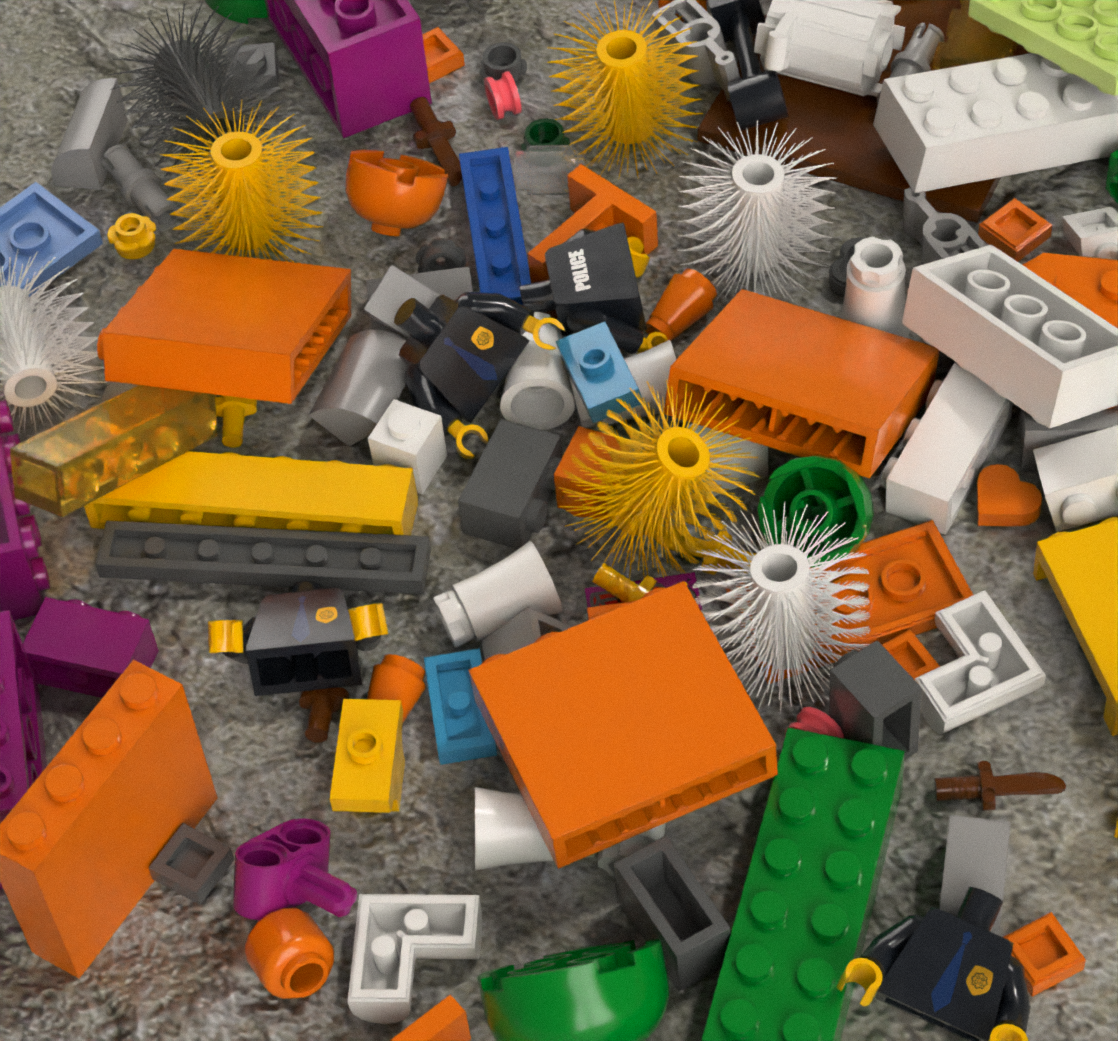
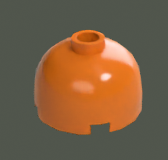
M351 151L346 173L345 191L349 204L360 217L372 222V231L387 236H400L402 228L419 227L430 221L439 210L448 174H445V169L431 162L400 154L399 159L383 158L384 151Z

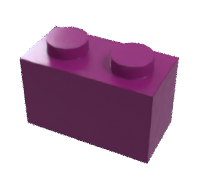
M49 597L44 598L23 642V647L38 684L103 698L133 659L151 668L159 651L149 619H145L131 611L123 610L117 613L91 607L89 604L76 599L62 601Z

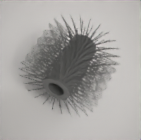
M184 3L182 26L180 25L179 12L180 40L175 22L173 21L177 41L174 40L167 13L172 35L171 39L169 37L170 32H167L165 26L164 29L169 38V44L166 43L151 21L165 47H162L147 31L146 33L161 48L138 33L159 50V53H156L148 46L146 47L152 52L141 47L138 49L128 46L156 56L154 60H140L134 57H130L133 59H113L154 65L152 67L114 73L146 75L112 88L140 86L118 100L117 103L139 99L124 116L144 112L131 128L150 126L139 142L158 139L146 153L147 155L168 148L165 154L175 152L181 145L174 151L172 150L177 144L171 142L161 147L158 146L164 140L169 141L174 138L172 142H177L182 138L178 143L185 141L184 144L194 145L196 143V146L208 147L198 139L192 142L194 137L184 132H179L177 129L188 130V133L191 132L197 137L201 136L207 141L210 139L214 143L215 139L193 121L198 123L197 119L211 134H213L212 130L217 138H219L220 135L216 126L208 116L209 114L222 131L214 115L215 112L225 134H227L228 130L225 123L226 116L223 105L232 132H234V108L238 132L240 112L237 110H240L242 100V109L244 110L241 111V132L244 115V119L249 121L251 114H245V112L251 111L250 107L259 106L260 103L258 102L281 88L279 86L259 90L273 74L254 77L265 61L245 65L257 50L255 48L238 52L249 36L227 43L241 23L215 39L219 29L231 14L202 39L206 26L217 10L216 8L212 15H209L207 22H204L203 28L199 29L198 35L194 37L192 42V32L199 11L197 13L196 10L193 26V16L191 17L189 36L186 24L187 40H183ZM214 31V33L200 47V44ZM149 75L153 76V77H150V78H146V79H143V80L136 81V80H138V79L144 78V77L149 76ZM148 87H152L151 89L138 93ZM256 96H259V97H257V98H255V99H253V100H251V101H249V102H246L247 100H249V99H251V98H254V97H256ZM286 100L270 103H261L259 108L262 109L258 110L257 112L274 106L276 104H279L281 102H284ZM287 114L271 116L270 118L284 116ZM255 115L253 121L262 120L263 116ZM261 128L260 131L265 132L264 130H270V129H269V128ZM183 147L174 154H177L180 151V154H186L189 151V149L186 150V147ZM162 156L154 167L166 161L165 156ZM177 159L173 166H175L180 160Z

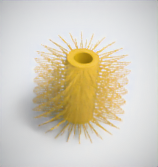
M614 0L617 23L616 31L613 29L606 7L605 10L612 31L599 8L598 10L610 31L608 34L602 25L604 33L594 21L592 23L585 17L598 30V33L603 35L601 39L597 38L593 32V35H591L587 30L584 31L575 24L572 25L566 22L590 36L598 44L553 33L554 35L573 40L588 49L548 47L565 51L578 57L549 61L547 63L572 67L569 70L549 76L571 81L551 92H563L574 95L553 106H565L576 109L572 113L555 120L582 121L562 133L590 130L568 146L601 135L592 145L573 158H577L582 153L585 154L589 149L591 151L595 145L600 144L603 140L606 143L607 138L611 137L606 146L595 157L594 162L602 152L603 154L605 153L609 145L610 151L615 140L617 141L616 147L603 171L613 156L610 164L611 167L621 143L618 155L619 161L622 143H624L620 173L625 150L628 173L629 144H632L638 177L635 143L638 144L646 170L647 166L640 145L653 168L654 166L642 145V141H645L652 155L653 153L648 143L660 158L659 153L665 157L655 147L653 142L651 143L647 139L651 140L650 136L654 137L658 143V140H660L670 151L672 150L668 146L675 151L679 150L662 140L653 131L660 132L661 135L662 133L667 134L670 138H672L670 136L672 135L685 141L698 142L674 134L662 127L698 128L671 119L703 114L678 108L702 100L679 95L690 88L701 86L679 81L682 77L699 70L677 66L698 56L672 54L680 48L697 41L664 45L673 37L692 29V27L652 40L660 31L679 18H675L656 31L654 29L648 36L646 34L643 38L642 36L661 15L658 13L642 31L643 23L640 33H636V29L648 7L640 18L643 10L642 7L632 31L635 17L634 12L631 30H628L633 0L628 21L627 19L625 21L624 4L623 30H620ZM661 40L655 44L648 46L649 43ZM673 46V47H669V48H664V49L658 50L660 47ZM671 49V50H668V51H665V52H662V53H655V52H659V51ZM572 50L592 51V52L595 53V54L585 53V52H579V51H572ZM581 58L584 59V60L565 61V60H573V59H581ZM563 62H588V63H563ZM584 73L583 75H571V74ZM664 112H667V113H684V114H663V113H664ZM593 122H598V123H596V124L584 126V125H587V124H590V123H593ZM657 122L668 123V124H675V125L658 124ZM605 129L604 132H601V133L596 134L597 132H599V131Z
M241 100L238 132L234 108V132H232L223 105L226 116L225 123L228 130L227 134H225L215 112L214 115L222 131L209 114L208 116L215 124L217 131H220L219 138H217L212 130L213 134H211L197 119L198 123L193 121L215 139L214 143L210 139L207 141L193 133L190 134L182 129H177L198 139L208 147L164 140L165 142L181 145L196 152L190 154H160L188 162L161 168L163 171L182 174V176L167 181L164 184L183 189L168 198V201L186 204L169 215L190 218L172 230H197L175 244L208 238L192 251H198L220 242L211 253H215L218 250L221 251L224 246L227 245L228 247L230 244L225 253L226 255L229 254L232 248L231 255H233L234 248H237L235 256H239L240 250H242L243 256L244 250H246L245 257H247V251L249 250V257H252L251 250L254 249L256 258H259L258 252L260 248L264 258L267 259L264 254L265 252L269 259L272 260L265 246L267 243L275 255L276 253L272 247L282 257L285 256L292 261L275 248L269 240L273 239L275 243L276 241L280 242L286 249L288 248L284 244L294 251L297 249L302 253L308 252L290 245L275 234L320 241L303 237L286 229L323 227L296 220L322 214L319 211L301 208L320 199L317 196L301 193L318 184V182L299 178L316 169V167L297 163L315 152H290L295 147L312 138L279 144L294 131L306 125L266 140L275 129L290 118L287 117L284 121H281L275 127L273 126L269 131H265L263 135L257 138L256 135L261 127L273 115V113L270 116L268 115L262 125L260 122L254 133V127L252 134L248 133L259 109L258 106L250 122L251 111L245 132H243L244 115L242 132H240ZM275 138H278L277 140L262 147L264 143L271 141ZM293 143L287 146L274 149L276 146ZM194 147L203 148V149H209V150H211V152L204 151V150H202V149L200 150V149H197V148H194ZM285 147H289V148H286V149L281 150V151H279V152H273V151H276V150H279V149H282V148H285ZM287 153H300V154H290V155H286ZM172 155H202L205 158ZM295 156V157H290V158L281 159L282 157ZM185 158L203 159V160H198V161H197V160H191V159H185ZM187 164H193V165H191V166L177 167V166H182V165H187ZM188 167H199L198 169H178ZM292 168H305V169L288 170V169H292ZM191 179H195V180H196V181L181 182V181H186V180H191ZM198 194V196L184 197V196H189V195ZM295 213H308V214H298V215H288V216L285 215V214H295ZM285 221H286V222H292V223H298V224L281 223V222H285ZM281 225H296L309 227H283ZM208 230H214V231H211V232H207V233L201 234V233L206 232V231H208ZM213 233V234L210 235V236H205V237L197 238V237H200V236H203V235H207V234ZM224 235V238H222V239H220V240H217V241H215V242H213V243H210V242L214 241L215 239H217V238H219V237H221V236Z
M667 379L666 384L672 411L670 427L668 425L669 405L667 407V418L665 419L663 397L662 413L658 391L657 400L653 386L652 390L650 388V391L659 408L663 429L659 425L660 416L657 422L654 409L652 416L649 402L648 411L644 397H642V401L639 393L635 397L646 411L652 428L645 423V420L644 422L641 420L640 413L639 418L637 417L635 408H633L634 414L630 404L627 405L626 402L624 403L616 399L617 402L631 413L640 431L632 428L631 424L628 426L626 419L624 423L621 415L619 418L617 413L615 415L613 411L608 410L607 416L620 422L630 439L623 438L622 435L620 437L617 430V435L615 432L613 433L608 423L603 424L600 421L597 427L601 428L599 430L604 431L602 432L603 434L613 436L622 451L608 447L599 434L598 436H593L591 433H589L590 437L588 438L592 439L590 441L594 442L593 445L603 447H597V449L607 450L608 452L603 453H609L613 462L597 457L590 447L582 443L584 446L580 448L583 450L581 452L590 455L588 457L594 458L588 460L599 461V463L594 464H601V469L604 468L607 473L587 467L578 458L575 459L573 454L571 460L577 462L575 464L579 465L576 467L586 469L579 471L593 473L585 475H595L598 478H592V480L600 479L602 483L595 484L585 481L563 469V471L569 473L567 475L572 476L568 478L578 480H571V482L589 484L576 486H592L594 488L583 490L598 489L600 492L588 495L561 488L571 491H562L565 493L583 495H568L567 497H592L574 501L599 500L582 504V506L559 507L584 508L567 510L566 512L592 509L591 511L573 516L606 509L583 519L584 521L565 525V527L598 519L574 530L576 531L610 517L590 531L609 520H612L611 522L582 541L603 530L598 535L600 537L592 543L594 544L615 525L618 527L595 554L596 556L619 529L622 530L605 559L606 561L614 547L616 549L620 543L611 566L613 567L625 537L629 534L621 556L631 535L624 566L625 571L631 547L629 579L631 564L634 561L639 537L638 571L640 554L642 552L643 578H645L644 561L647 575H649L644 552L646 535L648 537L647 561L649 545L651 544L652 566L654 568V550L658 574L659 563L663 575L665 570L656 552L658 540L661 543L662 558L664 547L667 564L668 553L672 568H674L672 561L675 567L677 565L678 568H681L669 551L663 534L666 535V540L667 537L671 539V547L672 541L675 543L677 553L678 545L681 556L683 552L690 563L695 562L697 564L694 560L695 558L682 547L675 531L679 532L681 537L682 535L685 536L686 543V537H688L691 547L692 541L694 547L696 545L699 552H701L702 550L707 551V548L699 541L693 539L685 523L695 526L696 532V527H698L701 537L702 531L705 540L710 539L712 541L715 537L712 534L714 532L707 530H711V528L700 525L695 513L710 518L715 530L720 529L722 531L727 527L722 524V521L715 519L717 517L711 516L716 514L709 513L710 510L707 509L705 503L722 509L732 522H737L736 515L730 513L732 511L727 510L730 508L721 506L720 504H726L719 503L717 500L720 499H716L711 491L731 498L743 509L746 508V505L741 503L743 501L736 499L739 497L729 495L735 493L724 491L729 489H722L720 487L722 485L716 484L712 479L734 484L748 492L752 490L747 489L750 488L748 486L737 484H745L743 482L729 480L738 478L723 477L731 474L720 475L716 472L723 470L714 472L709 468L729 469L760 477L750 474L755 472L739 470L748 468L726 467L740 465L741 463L719 465V463L731 461L732 459L717 463L710 462L719 457H758L733 456L750 453L722 455L741 450L742 448L710 455L729 446L710 453L709 449L751 439V437L720 444L741 435L738 434L707 447V445L723 435L707 444L705 442L739 420L713 434L716 431L714 429L723 422L721 421L701 438L699 435L721 410L720 408L698 434L695 433L709 408L708 406L703 416L701 417L700 415L697 419L705 398L704 395L693 424L688 429L698 402H696L685 428L693 393L691 392L685 417L687 383L682 427L678 426L683 403L676 425L678 394L674 415L673 388L671 386V402ZM602 492H604L605 494H607L606 496H595V495H593V494L602 493ZM600 501H606V503L599 505L597 507L583 506ZM606 511H608V513H609V514H607V515H603V516H599V517H596V518L588 519V518H591V517L596 516V515H598V514H601V513L603 514V513H605ZM653 534H654V535L656 536V538H657L656 549H655V546H654ZM638 536L632 560L634 537Z

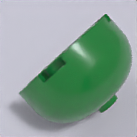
M634 940L583 947L544 955L542 959L524 963V968L515 970L514 965H505L480 974L477 979L484 1015L490 1032L496 1041H645L656 1030L663 1019L669 998V981L661 940L645 941L646 945L639 949H636Z

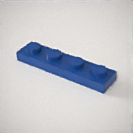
M508 147L459 154L480 292L499 293L523 305L519 286L531 283Z

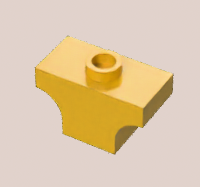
M343 699L329 798L332 811L399 812L405 769L402 744L403 708L401 700Z

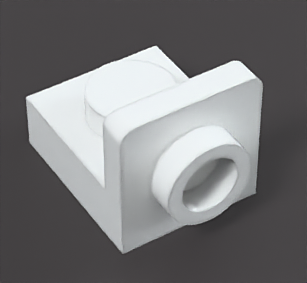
M1112 206L1062 216L1064 236L1076 249L1079 256L1118 260V212Z

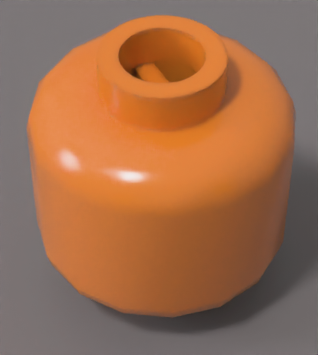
M283 908L267 914L250 931L245 944L247 962L267 991L281 999L301 998L315 993L326 982L335 961L332 944L311 915L298 908Z

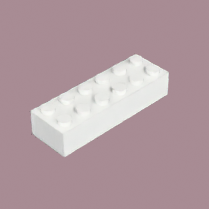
M1030 53L884 79L873 125L913 192L919 193L1109 157L1111 153L1118 150V95L1114 96L1103 93L1092 83L1075 74L1063 71L1059 65L1039 54Z

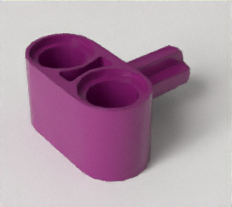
M292 819L241 844L235 852L234 910L245 918L261 920L271 912L283 908H296L308 901L337 917L349 914L351 906L357 901L358 895L356 889L351 887L349 883L329 874L331 838L329 827L313 819Z

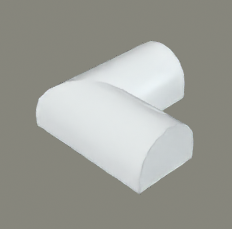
M985 590L935 613L937 628L958 657L954 661L915 678V681L922 688L920 710L927 723L936 733L943 734L1040 689L1045 683V673Z
M359 894L348 992V1005L353 1015L361 1020L378 1024L397 1023L405 1020L411 1011L415 959L478 960L482 941V911L479 895Z

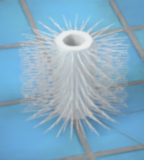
M757 120L756 150L754 155L752 154L748 130L747 136L750 152L740 127L739 130L748 156L746 157L743 154L738 139L737 142L741 153L732 138L730 137V141L722 132L740 155V160L737 156L738 161L733 158L731 153L730 155L727 154L723 148L720 149L709 139L710 143L722 151L732 161L734 166L697 149L692 150L712 159L723 169L682 161L683 163L694 165L712 176H679L696 181L705 187L679 191L702 199L696 203L679 207L688 208L703 215L678 221L689 223L702 229L691 234L678 236L706 242L692 248L677 251L714 252L699 260L680 265H690L692 263L696 264L698 262L702 263L703 261L724 258L713 267L701 272V274L705 275L710 270L712 271L709 274L719 266L722 267L724 264L732 263L724 273L711 282L715 284L732 269L728 277L729 279L735 267L738 269L721 294L734 279L727 294L729 293L740 271H742L737 288L743 272H746L740 290L747 275L746 290L748 291L750 273H753L754 293H756L757 273H759L763 295L765 296L762 276L772 298L764 271H767L775 293L776 290L771 276L781 293L783 294L779 285L790 297L777 280L773 267L778 270L782 278L781 273L788 280L790 279L796 285L798 284L803 289L805 288L789 277L779 267L778 263L792 268L794 272L797 270L802 276L805 274L807 277H812L815 280L818 278L800 270L788 259L829 267L811 261L798 252H831L818 249L806 242L822 238H832L816 233L808 228L834 223L819 219L811 215V213L825 209H835L812 199L836 193L808 186L824 180L837 178L800 176L816 168L834 163L790 170L806 158L824 151L818 150L813 154L809 153L804 158H799L794 162L791 161L784 165V162L781 165L789 155L805 144L803 143L805 140H803L798 145V148L796 147L780 160L781 154L777 161L774 158L791 135L780 147L783 139L781 140L771 157L776 142L775 139L770 155L767 156L778 122L776 123L767 151L765 144L766 128L762 155L759 154ZM711 169H716V170H720V171H725V172H727L728 174L721 173V172H718V171H715V170H711ZM801 170L800 172L792 173L785 176V173ZM795 179H810V180H797V181H794ZM800 190H803V191H813V192H799V191H800ZM797 220L813 221V222H798ZM699 222H715V223L710 224V223H699ZM717 244L722 245V246L706 247V246H712V245H717ZM789 245L799 246V247H804V248L790 247ZM718 248L717 250H696V249ZM794 249L810 250V251H799V250H794ZM783 254L788 255V256H792V257H795V258L785 257Z
M17 249L11 280V257L9 258L7 286L5 285L3 266V281L0 268V399L5 396L4 400H7L8 406L10 404L14 405L11 413L13 421L17 406H19V418L21 407H23L18 434L23 414L25 433L26 407H29L32 423V407L37 439L33 406L37 407L42 424L43 420L38 408L39 404L53 426L42 403L49 414L50 412L44 403L45 401L48 402L58 415L59 413L55 408L65 416L67 415L49 400L50 397L54 400L52 395L57 397L62 403H64L62 401L64 400L79 409L78 407L83 408L62 398L55 393V390H60L63 393L66 391L83 396L101 397L82 393L62 384L107 383V381H91L72 376L104 369L102 366L80 364L98 356L97 351H81L95 342L98 337L78 336L82 331L94 324V322L72 321L89 309V307L65 308L84 293L57 297L61 291L78 279L43 292L60 273L67 269L65 268L30 291L39 275L56 258L54 257L51 261H48L42 270H39L35 278L34 273L28 285L27 278L25 288L21 289L22 280L35 259L36 253L28 266L31 257L29 258L21 278L22 264L16 287L14 270L19 250ZM14 275V286H11ZM52 290H55V291H53V292H51V293H49V294H47V295H45V296L39 298L40 295H43V294L48 293V292H50V291H52ZM80 357H85V358H81V359H78V360H75V361H71V362L67 361V360H71V359H76V358H80ZM69 368H86V369H76V370H67V371H64V370L69 369ZM88 370V371H83V372H78V373H73V374H65L66 372H74V371ZM57 380H72L86 382H57Z
M785 502L781 544H778L775 510H773L776 544L774 545L762 504L767 528L764 518L763 522L769 546L765 533L764 540L755 519L754 522L763 542L743 514L753 530L761 550L759 551L746 530L745 532L753 545L739 530L738 532L743 538L723 522L744 541L752 556L738 542L737 544L742 550L729 539L727 540L732 545L719 538L720 540L713 538L744 555L748 562H744L738 555L737 557L741 561L736 560L732 555L730 556L733 559L726 555L722 556L715 552L710 553L702 550L703 552H696L725 559L743 569H731L727 564L726 566L729 569H725L719 564L717 565L723 569L712 564L710 565L715 568L703 564L706 567L698 566L701 568L694 567L696 569H692L717 571L736 578L732 580L727 579V581L721 580L722 582L716 581L717 583L705 579L706 581L696 582L700 584H694L693 588L715 585L733 591L726 594L721 593L722 595L719 597L701 594V596L705 597L697 596L699 598L695 599L700 600L695 601H697V605H704L713 600H721L733 604L724 610L714 606V608L720 611L708 607L711 610L703 609L706 611L701 612L706 617L705 619L709 618L708 620L719 615L718 617L726 615L735 618L721 626L709 624L713 633L718 631L716 634L723 629L726 630L722 635L727 630H731V633L732 631L737 632L731 637L718 642L719 644L723 643L720 646L729 642L723 649L731 642L734 643L733 646L736 643L742 644L725 654L727 657L733 654L728 659L730 660L736 653H739L733 660L735 661L741 652L746 651L743 659L732 665L735 670L743 663L736 672L737 674L744 664L751 659L744 673L738 677L741 680L745 676L742 680L743 682L751 671L755 669L746 686L763 661L757 678L746 691L748 692L752 685L756 683L749 697L766 671L758 691L759 694L765 677L767 678L770 665H772L770 679L757 711L760 709L766 692L768 693L770 682L774 675L769 706L778 672L780 714L784 670H787L791 707L789 669L792 672L801 709L803 707L799 691L801 698L803 697L798 681L799 677L800 684H802L800 675L813 701L802 672L823 703L812 685L803 664L805 663L818 684L819 682L811 669L830 689L822 678L829 683L830 681L821 674L812 658L830 676L821 663L829 670L833 668V664L824 654H827L835 662L837 661L832 656L838 660L842 656L832 653L831 649L829 651L820 645H826L828 648V645H832L839 652L841 651L835 645H838L847 652L849 651L842 646L852 651L853 649L849 647L861 650L858 648L864 649L863 647L867 646L863 645L870 644H848L830 637L836 634L841 638L838 635L841 633L849 639L848 636L843 634L844 632L856 638L849 633L862 637L858 634L866 635L863 633L869 634V632L863 631H871L868 628L869 626L848 630L832 625L834 622L840 624L839 620L846 622L843 620L844 618L853 622L852 620L861 622L859 620L866 621L864 619H869L864 618L870 617L867 616L870 615L868 612L863 613L866 611L859 612L861 610H858L849 615L832 611V609L843 604L853 609L855 608L850 605L861 608L860 606L865 607V605H868L867 603H870L864 602L870 601L866 600L868 598L855 597L851 599L852 597L846 600H844L845 598L841 600L831 596L845 589L865 592L864 590L868 589L863 588H869V585L864 584V582L857 584L859 582L854 584L851 582L843 586L847 582L839 585L840 582L838 584L830 582L842 575L850 573L869 574V571H865L867 569H858L860 567L844 571L846 569L844 568L840 572H837L840 568L836 571H824L840 561L866 556L867 554L855 553L851 555L852 553L843 558L840 556L834 560L839 555L838 553L831 561H827L828 557L825 562H820V558L826 553L853 541L848 539L841 544L837 543L832 548H830L833 545L831 544L822 552L827 546L826 544L819 554L815 555L816 549L812 557L807 558L808 553L844 524L831 532L838 525L836 524L822 537L825 533L824 531L811 546L817 535L816 533L806 551L803 552L808 537L826 514L809 533L817 517L815 518L800 543L808 522L807 519L797 545L793 547L795 536L807 505L791 540L796 510L787 544L786 517L784 525ZM748 545L757 553L755 556ZM816 652H820L831 665L821 660ZM759 656L757 662L748 669L754 657ZM809 658L816 667V669L808 662Z

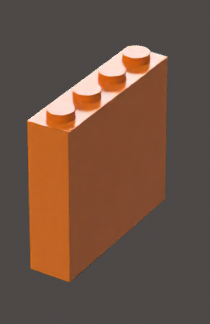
M173 249L163 262L155 267L145 283L137 288L136 293L127 304L119 309L118 314L109 325L101 330L98 337L97 354L100 360H104L105 381L292 404L351 317V269Z
M741 289L670 366L668 387L671 402V386L673 388L674 415L678 394L676 416L678 419L683 403L680 419L683 420L687 383L685 417L691 392H693L687 416L688 422L696 402H698L690 421L693 423L705 395L697 419L700 415L701 417L703 416L708 406L709 408L701 420L700 426H705L721 408L707 425V428L713 429L723 421L714 429L720 431L739 420L722 432H728L727 434L732 436L741 434L737 437L742 439L751 437V439L747 440L799 457L821 455L840 460L860 476L870 479L927 401L930 389L934 384L940 350L919 341ZM667 389L664 414L667 415V407L669 405L668 415L672 416L669 394Z
M684 581L668 588L653 589L639 600L614 610L600 611L590 617L588 621L561 632L544 634L530 645L508 654L491 656L483 661L481 665L468 670L475 702L558 869L778 775L776 743Z
M134 659L0 824V883L32 953L78 979L84 974L154 882L149 867L179 827L184 823L195 829L218 799L183 684Z

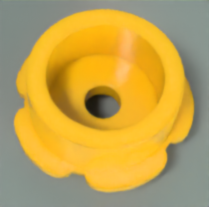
M128 213L119 217L115 225L109 228L107 238L110 244H114L117 253L121 257L131 260L140 259L147 256L153 250L156 239L154 232L157 228L156 224L149 217Z

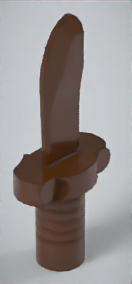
M419 97L410 104V109L421 129L414 133L413 140L418 149H432L440 167L445 169V174H448L447 181L452 187L457 186L462 180L460 161L448 142L449 139L456 135V129L451 121H438L427 98Z
M338 687L301 691L299 705L303 709H310L305 736L308 740L315 743H322L327 740L333 713L342 709L343 699L350 698L349 692L346 689Z
M988 761L977 763L976 776L934 778L936 802L977 798L980 799L982 811L996 809L995 796L1058 794L1066 789V784L1060 777L1048 773L1031 772L993 776L991 764Z

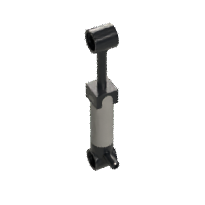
M708 0L712 16L721 27L725 43L733 40L735 42L743 78L728 82L727 87L734 114L741 131L746 130V128L756 127L757 120L759 126L789 117L777 72L771 70L762 72L758 54L754 52L755 42L753 34L757 33L758 23H765L766 21L761 0Z

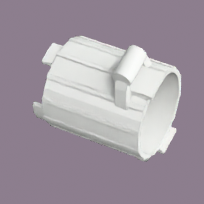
M772 0L765 23H758L754 52L761 54L760 60L766 71H776L781 75L861 96L872 95L877 97L883 84L877 82L882 71L886 69L893 49L899 51L902 49L905 27L894 24V18L900 12L901 6L893 5V2L888 0Z

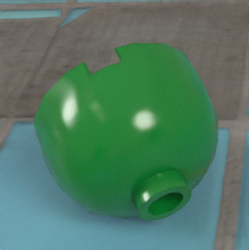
M821 455L792 459L773 472L768 479L771 481L766 486L764 496H760L758 504L760 530L763 535L765 533L768 542L763 522L764 518L767 528L762 508L763 504L774 545L776 544L773 510H775L778 544H781L784 502V525L786 517L787 544L796 510L791 540L807 505L796 533L793 547H796L807 519L808 522L800 543L815 518L817 517L809 533L826 514L808 537L803 552L806 551L816 533L817 535L811 546L824 531L825 533L822 537L836 524L838 525L831 532L844 524L820 542L818 549V545L815 546L808 553L807 558L812 557L816 549L815 555L819 554L826 544L827 546L822 552L831 544L833 545L830 548L841 540L844 542L848 539L853 541L826 553L820 558V562H825L828 557L827 561H831L838 553L839 555L834 560L846 553L844 556L852 552L855 553L869 535L874 516L871 492L862 476L840 460Z

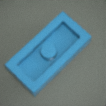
M605 321L556 341L562 361L592 423L608 418L609 416L606 415L608 410L617 414L626 411L627 409L617 402L616 399L625 401L627 405L630 404L631 408L641 405L632 393L634 390L641 397L640 390Z
M480 648L424 657L440 765L497 756L495 740L475 702L468 671L481 665Z

